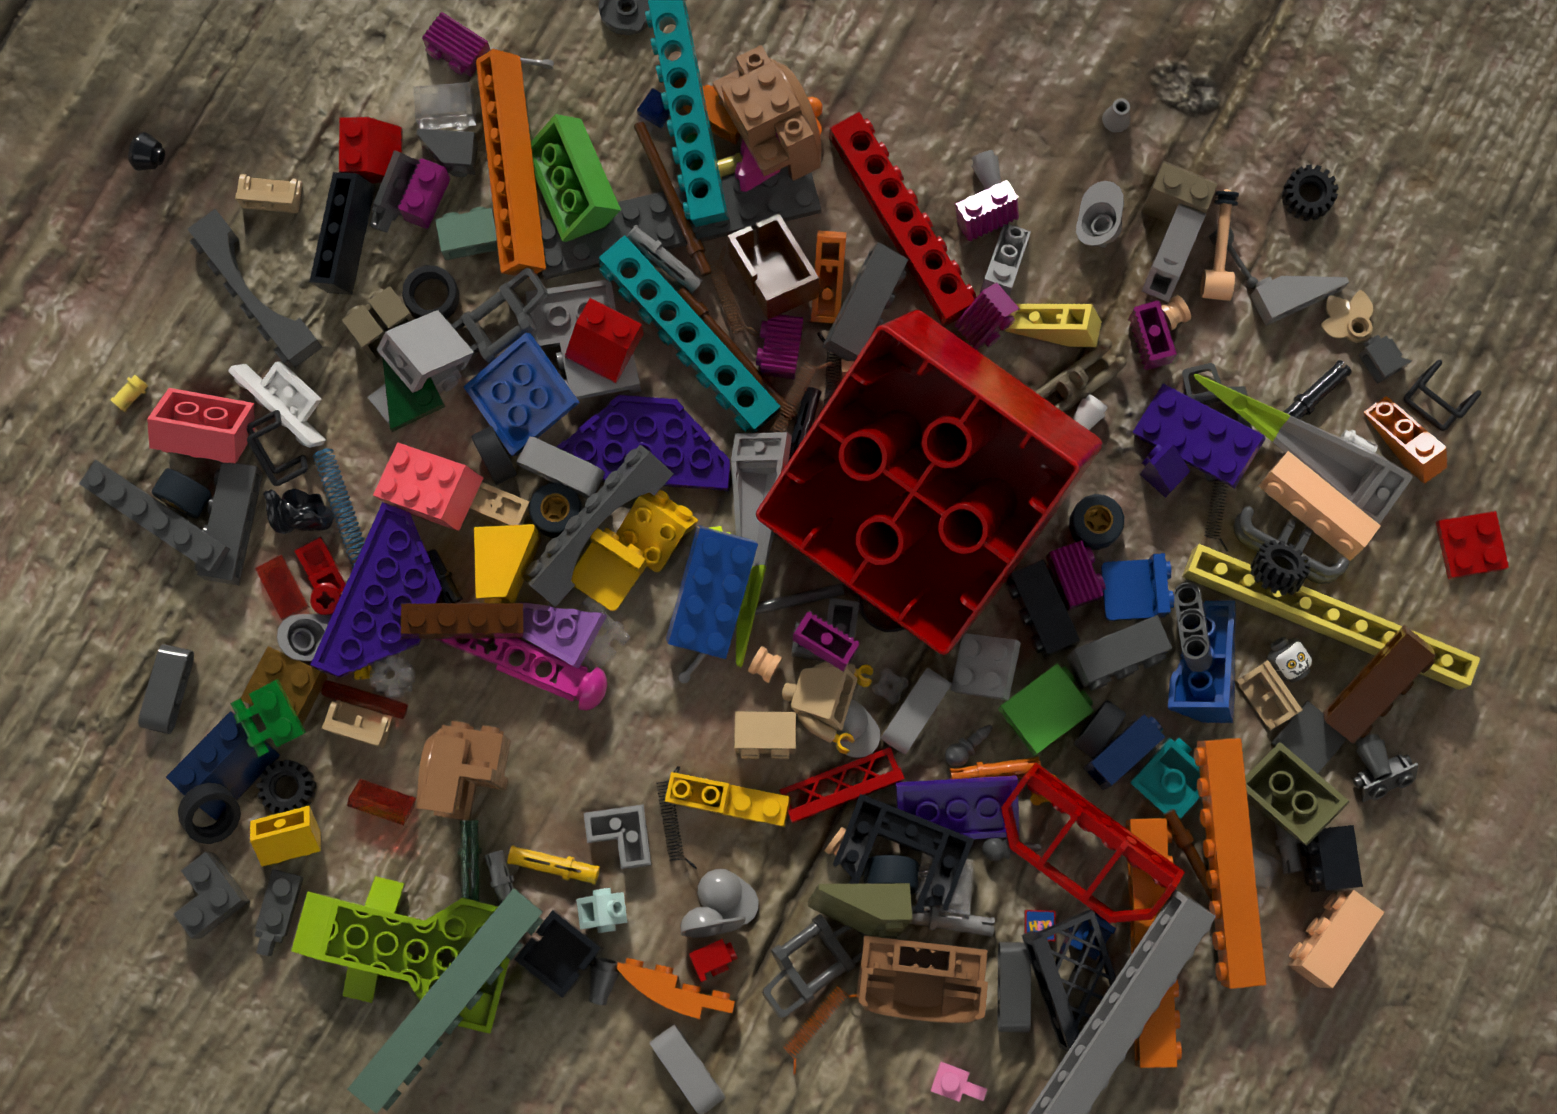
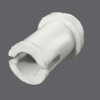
M1346 429L1342 433L1340 438L1376 453L1378 445L1356 435L1355 430L1348 431Z

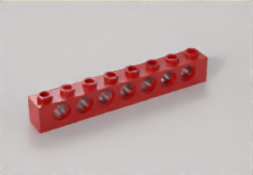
M857 112L830 127L829 139L897 251L908 259L906 263L908 269L945 327L962 316L977 298L976 293L970 284L965 285L961 278L962 271L955 260L951 261L946 254L948 251L947 246L940 236H935L931 229L933 224L927 213H921L917 206L918 199L913 190H907L903 184L904 177L897 165L892 166L888 159L889 152L883 142L878 143L873 135L875 130L868 118L864 120L861 113ZM863 143L868 148L864 151H859L854 148V145ZM876 166L882 172L880 174H872L868 169ZM885 190H892L897 195L893 198H887L882 193ZM901 213L908 214L911 220L902 222L897 218V215ZM921 237L926 243L922 246H917L912 243L911 239ZM928 261H936L941 267L932 270L926 266V263ZM949 284L954 287L955 292L946 294L940 287Z

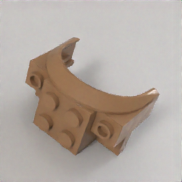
M762 45L737 56L738 70L712 83L714 90L764 177L787 166L788 174L792 181L821 168V139L817 121L808 97L797 77L786 65L769 58Z
M452 721L451 726L442 725V728L426 740L423 747L419 768L416 808L434 811V816L471 821L477 786L506 790L508 778L505 777V770L511 740L504 735L503 731L496 727L482 726L481 731L474 730V727L468 723Z
M864 936L856 998L859 999V1003L865 1010L880 1015L942 1023L975 1022L985 1017L988 989L985 973L988 950Z

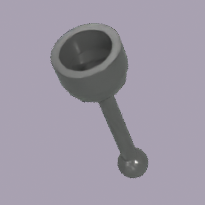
M1229 227L1227 250L1246 277L1247 286L1252 289L1256 288L1257 278L1251 276L1232 247L1234 233L1231 227ZM1217 230L1208 236L1215 246Z

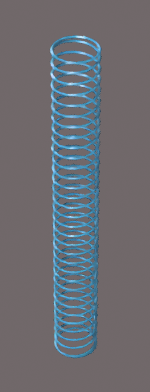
M324 449L313 455L318 471L320 467L330 466L319 471L320 474L332 471L324 476L319 474L322 477L321 481L324 482L323 487H326L324 491L328 492L326 495L329 497L328 501L331 498L340 497L348 493V491H341L346 486H339L345 481H337L343 476H335L341 471H333L339 465L331 466L337 463V460H331L335 458V455H330L334 452L333 449ZM332 451L324 456L317 457L325 452ZM334 456V457H332V458H330V459L323 460V459H325V458H327V457ZM328 461L320 466L317 465L318 462ZM335 476L326 481L322 480L324 477ZM337 481L328 486H324L326 482ZM342 482V483H340V484H338V485L331 486V485H333V484H335V483ZM336 487L330 491H326L327 488ZM338 492L332 496H328L329 493ZM350 496L338 498L333 502L329 501L331 503L330 507H332L331 505L333 503H338L349 499ZM346 501L332 507V512L335 513L334 517L337 513L353 509V506L345 507L337 512L333 511L335 508L347 506L352 502ZM355 511L347 512L339 517H335L337 518L335 522L339 523L337 527L341 528L339 530V533H342V535L358 531L361 528L354 527L345 532H340L344 528H350L359 524V522H352L343 527H339L341 523H347L357 519L356 516L347 518L341 522H337L339 518H345L355 514ZM362 532L351 534L346 538L341 535V538L344 540L362 535ZM364 537L356 538L348 543H345L343 540V543L346 545L364 540ZM364 542L359 543V544H356V545H354V546H352V547H350V548H346V549H348V550L346 551V553H347V554H350V555L348 556V558H349V559H352V560L350 561V564H353L352 569H353L355 563H351V562H352L354 559H357L358 556H356V557H354V558H350V556H351L352 554H358V553H360V552H357V551H360L361 549H358V550H356V551H354V552H352V553H348V551H349L350 549H355V548L362 547V546L364 545Z

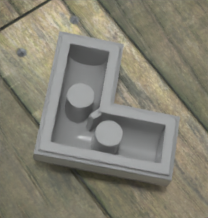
M644 805L584 813L587 843L617 839L621 869L652 865Z

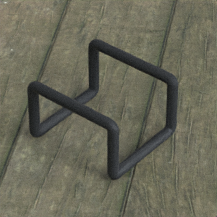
M1437 360L1418 378L1405 394L1403 400L1436 428L1445 431L1456 418H1462L1468 412L1482 392L1480 390L1475 391L1454 409L1425 386L1442 365V360ZM1418 388L1452 414L1444 425L1410 400Z
M275 410L247 425V432L250 435L247 438V442L274 486H280L308 470L305 455L298 456L275 468L258 437L278 428L282 424L279 410ZM275 417L274 423L257 432L253 431L252 428ZM301 462L302 468L279 480H276L273 475Z

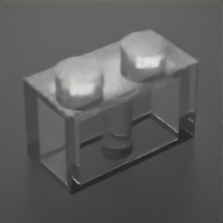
M470 82L413 87L415 120L419 129L440 130L441 128L452 127L462 130L476 125L475 98Z

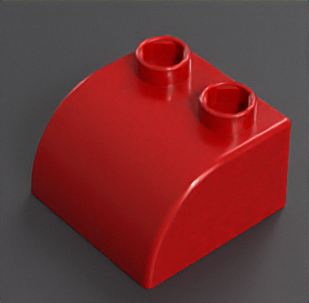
M913 310L875 329L758 507L756 517L759 522L933 650L945 655L965 635L1023 559L1102 448V441L1098 436L924 312Z

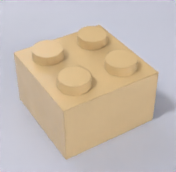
M735 711V753L741 754L742 759H759V754H771V759H789V754H795L796 712Z

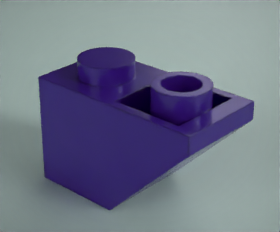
M1168 441L1163 447L1158 444L1146 456L1147 458L1141 463L1145 468L1140 475L1166 498L1188 475L1190 470L1174 444Z

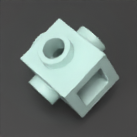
M611 888L592 890L593 896L576 899L580 929L597 927L598 933L616 931L615 925L627 923L624 892L611 894Z

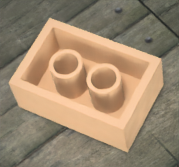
M1355 890L1338 891L1337 894L1333 892L1323 904L1326 910L1320 919L1314 918L1307 927L1306 932L1309 934L1303 943L1298 942L1289 954L1291 961L1288 966L1316 987L1333 988L1384 914L1383 910Z

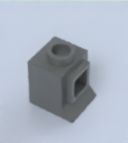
M1376 335L1364 343L1366 348L1358 355L1377 384L1401 371L1412 362V360L1401 357L1402 353L1393 339H1389L1387 335L1383 338Z

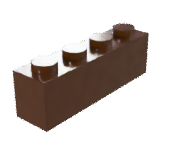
M523 603L401 604V639H513L523 637Z
M1403 625L1323 712L1325 722L1353 744L1358 738H1365L1373 728L1372 723L1379 716L1384 717L1393 707L1392 702L1400 694L1405 695L1412 688L1413 680L1420 672H1427L1432 667L1435 661L1433 658L1436 656L1433 647Z

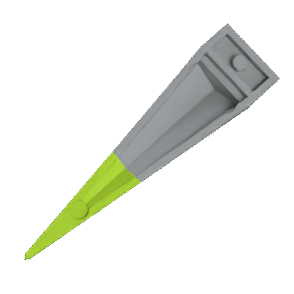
M1194 374L1195 379L1243 417L1285 453L1287 451L1292 453L1378 524L1382 522L1413 478L1410 473L1388 461L1383 456L1199 374Z
M787 432L735 433L731 469L736 536L755 540L758 543L737 618L736 664L740 668L744 662L774 537V532L759 522L756 517V511L789 461L792 436Z

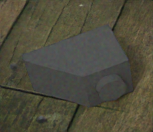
M417 129V136L421 145L439 165L446 168L448 173L455 177H466L467 174L475 175L478 141L474 132Z

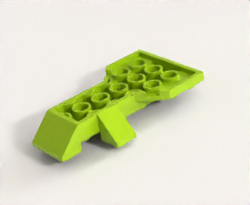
M375 876L365 905L308 891L291 952L348 967L343 990L344 997L373 1003L380 975L408 981L421 1001L448 968L443 966V960L438 959L440 952L445 953V949L452 950L451 955L456 958L498 906L461 898L428 919L422 920L397 913L405 883ZM416 942L422 943L421 948L425 950V955H419V959H414L413 953L409 952L410 945L415 946ZM508 957L499 965L504 970L491 985L485 982L479 989L483 995L472 1009L469 1010L465 1006L459 1013L463 1018L458 1024L459 1027L491 1034L510 961Z

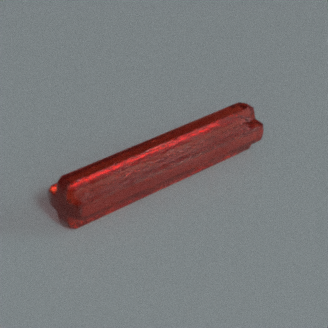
M325 680L321 689V694L326 697L399 719H404L408 711L406 703L330 680Z

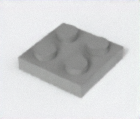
M965 633L961 640L951 691L1009 701L1021 642L1014 639Z

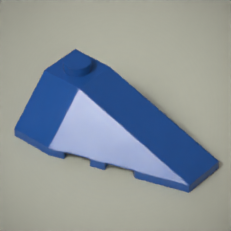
M1235 600L1205 601L1204 608L1213 657L1212 664L1205 671H1192L1187 667L1182 652L1176 672L1174 671L1170 678L1168 709L1203 723H1233ZM1194 624L1193 629H1196L1199 625ZM1195 651L1191 656H1199L1203 651Z

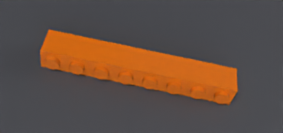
M492 49L476 59L500 271L502 274L516 276L525 268H530L537 274L545 270L546 265L521 59L518 55Z
M1241 738L1197 741V748L1194 749L1195 764L1199 766L1200 770L1197 790L1203 800V809L1200 810V821L1206 830L1203 851L1205 857L1209 860L1206 881L1209 889H1212L1213 899L1209 903V911L1216 916L1214 919L1216 932L1212 934L1213 946L1216 951L1218 950L1219 963H1216L1215 966L1216 977L1218 981H1221L1222 986L1230 989L1266 985L1242 741Z
M1166 818L1126 820L1127 830L1174 864L1173 857L1168 856V844L1172 843V829L1170 825H1167ZM1127 861L1129 910L1152 908L1167 888L1157 885L1148 873L1142 869L1134 868ZM1163 906L1152 920L1130 921L1131 955ZM1178 979L1169 987L1160 1002L1159 1008L1152 1013L1144 1025L1141 1035L1134 1041L1136 1067H1177V1060L1182 1058L1181 1042L1176 1041V1029H1180V1012L1175 1010L1174 999L1179 997Z

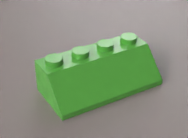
M555 114L531 141L535 178L561 240L568 242L605 228L621 209L582 119Z

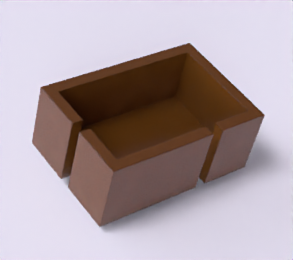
M779 213L756 223L758 244L754 246V232L751 226L728 235L729 256L752 295H756V301L767 320L819 297V277Z

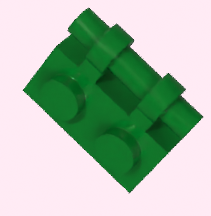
M278 679L249 693L254 704L253 706L246 708L241 698L230 703L235 712V715H233L237 724L241 723L248 737L246 741L250 748H254L258 757L269 752L264 741L270 737L276 747H279L306 733ZM258 713L267 728L260 733L251 718Z

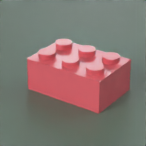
M168 388L147 418L149 448L166 453L173 452L190 455L194 458H206L222 463L236 464L248 444L247 438L250 435L247 432V425L255 421L254 403Z
M397 442L373 496L384 503L407 511L411 515L459 531L483 477L464 464Z

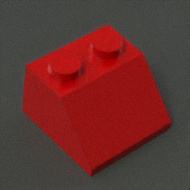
M339 117V173H357L371 183H382L394 150L402 153V127L370 117Z
M589 298L575 323L565 358L616 384L644 335L642 324Z

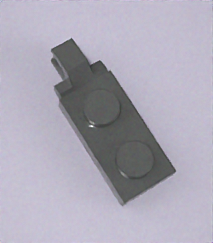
M394 150L373 203V215L369 226L387 233L392 220L395 221L398 215L402 216L398 205L401 204L400 200L404 199L402 195L406 194L405 190L408 189L407 185L411 184L412 175L416 174L414 170L418 169L417 165L420 164L418 160Z
M272 869L255 927V936L260 937L256 951L257 954L272 956L276 942L282 943L284 936H287L304 879L302 876Z

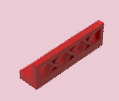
M891 747L782 788L779 792L780 795L788 796V793L799 789L810 794L804 805L793 809L790 803L788 815L793 824L858 799L860 794L866 796L892 786L896 782H902L905 778L901 768L897 765ZM887 755L892 771L882 775L870 771L876 759ZM870 762L868 769H865L860 766ZM855 768L864 772L865 776L861 783L851 786L842 782L847 770ZM842 773L840 780L832 777ZM868 774L874 777L869 780H866ZM828 779L837 783L833 794L824 797L815 793L817 785L821 780ZM814 784L812 791L804 788L808 785ZM841 785L846 787V789L838 791ZM813 796L819 798L810 802Z

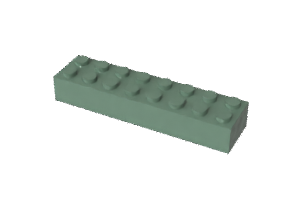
M513 888L347 1090L376 1114L381 1108L388 1111L402 1094L398 1087L403 1082L407 1086L412 1082L422 1069L418 1065L422 1058L425 1057L430 1060L443 1044L439 1040L440 1036L444 1032L449 1035L463 1019L459 1013L465 1006L471 1010L483 995L479 990L485 982L491 985L504 970L499 966L506 957L512 960L524 945L520 942L524 934L528 932L532 936L544 920L539 916L543 911L517 889Z

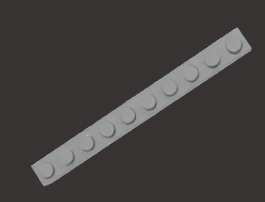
M1175 889L1027 1114L1090 1113L1092 1104L1100 1092L1107 1087L1110 1077L1117 1066L1124 1061L1127 1051L1135 1039L1141 1035L1144 1025L1152 1013L1159 1008L1163 996L1169 987L1176 982L1178 974L1186 961L1191 959L1196 946L1202 937L1209 932L1212 922L1216 917L1178 890Z

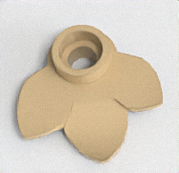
M1359 290L1350 302L1340 297L1328 296L1326 312L1329 318L1321 323L1325 333L1336 339L1346 337L1355 343L1366 341L1373 331L1372 323L1369 320L1373 313V305L1367 294ZM1353 326H1359L1361 333L1354 332Z

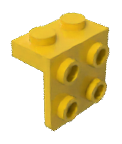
M660 489L655 496L647 493L636 499L616 534L620 537L618 541L626 547L632 544L645 553L643 558L646 559L647 567L654 572H660L665 567L683 536L692 531L699 520L693 516L691 510L669 499V495Z
M597 528L590 536L592 543L574 568L571 581L575 584L574 587L608 610L616 611L647 567L646 559L643 558L645 553L632 544L626 547L618 541L620 537L610 529L605 528L602 531Z

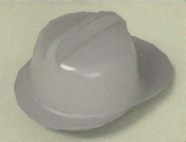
M1097 182L1089 187L1082 198L1076 234L1078 239L1085 245L1106 248L1108 244L1114 242L1119 237L1122 231L1121 218L1124 195L1121 188L1114 182Z
M297 614L283 620L277 631L278 645L283 653L294 660L312 661L332 615Z

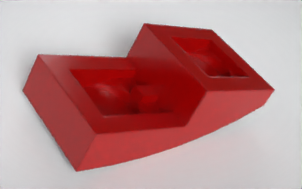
M321 536L294 550L309 576L308 579L313 588L320 583L329 582L336 585L340 593L343 592L346 582Z

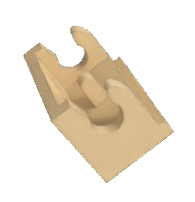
M240 174L235 199L242 208L299 213L303 184L298 179L282 181L251 178L247 174Z
M481 482L468 513L499 526L524 525L523 522L526 515H530V501Z
M1268 660L1235 681L1269 731L1302 711V708Z
M336 700V702H331L321 729L384 749L394 717Z

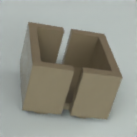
M390 286L374 292L366 306L353 307L347 312L346 317L342 319L352 336L373 363L382 357L377 348L385 334L378 323L382 322L387 330L414 320L411 313Z

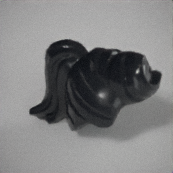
M272 489L263 493L266 498L267 519L271 528L277 533L286 534L294 529L301 531H323L329 529L333 523L334 513L329 507L324 505L320 494L309 495L298 489H290L285 491L281 498Z

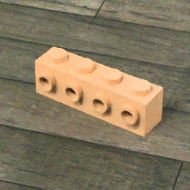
M1289 451L1275 464L1258 485V487L1349 561L1366 547L1381 527V525Z

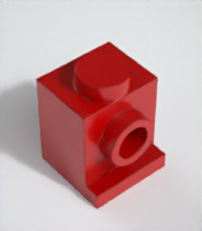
M723 938L689 953L701 982L707 980L706 973L711 972L714 977L729 970L727 964L738 959L732 943L725 944Z

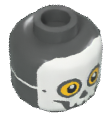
M1281 637L1270 645L1272 650L1268 653L1267 660L1283 681L1297 682L1310 673L1311 669L1309 667L1312 664V657L1299 639L1291 638L1287 640L1286 637Z

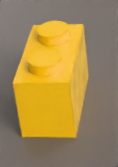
M309 805L251 820L250 842L263 867L320 852L321 831Z

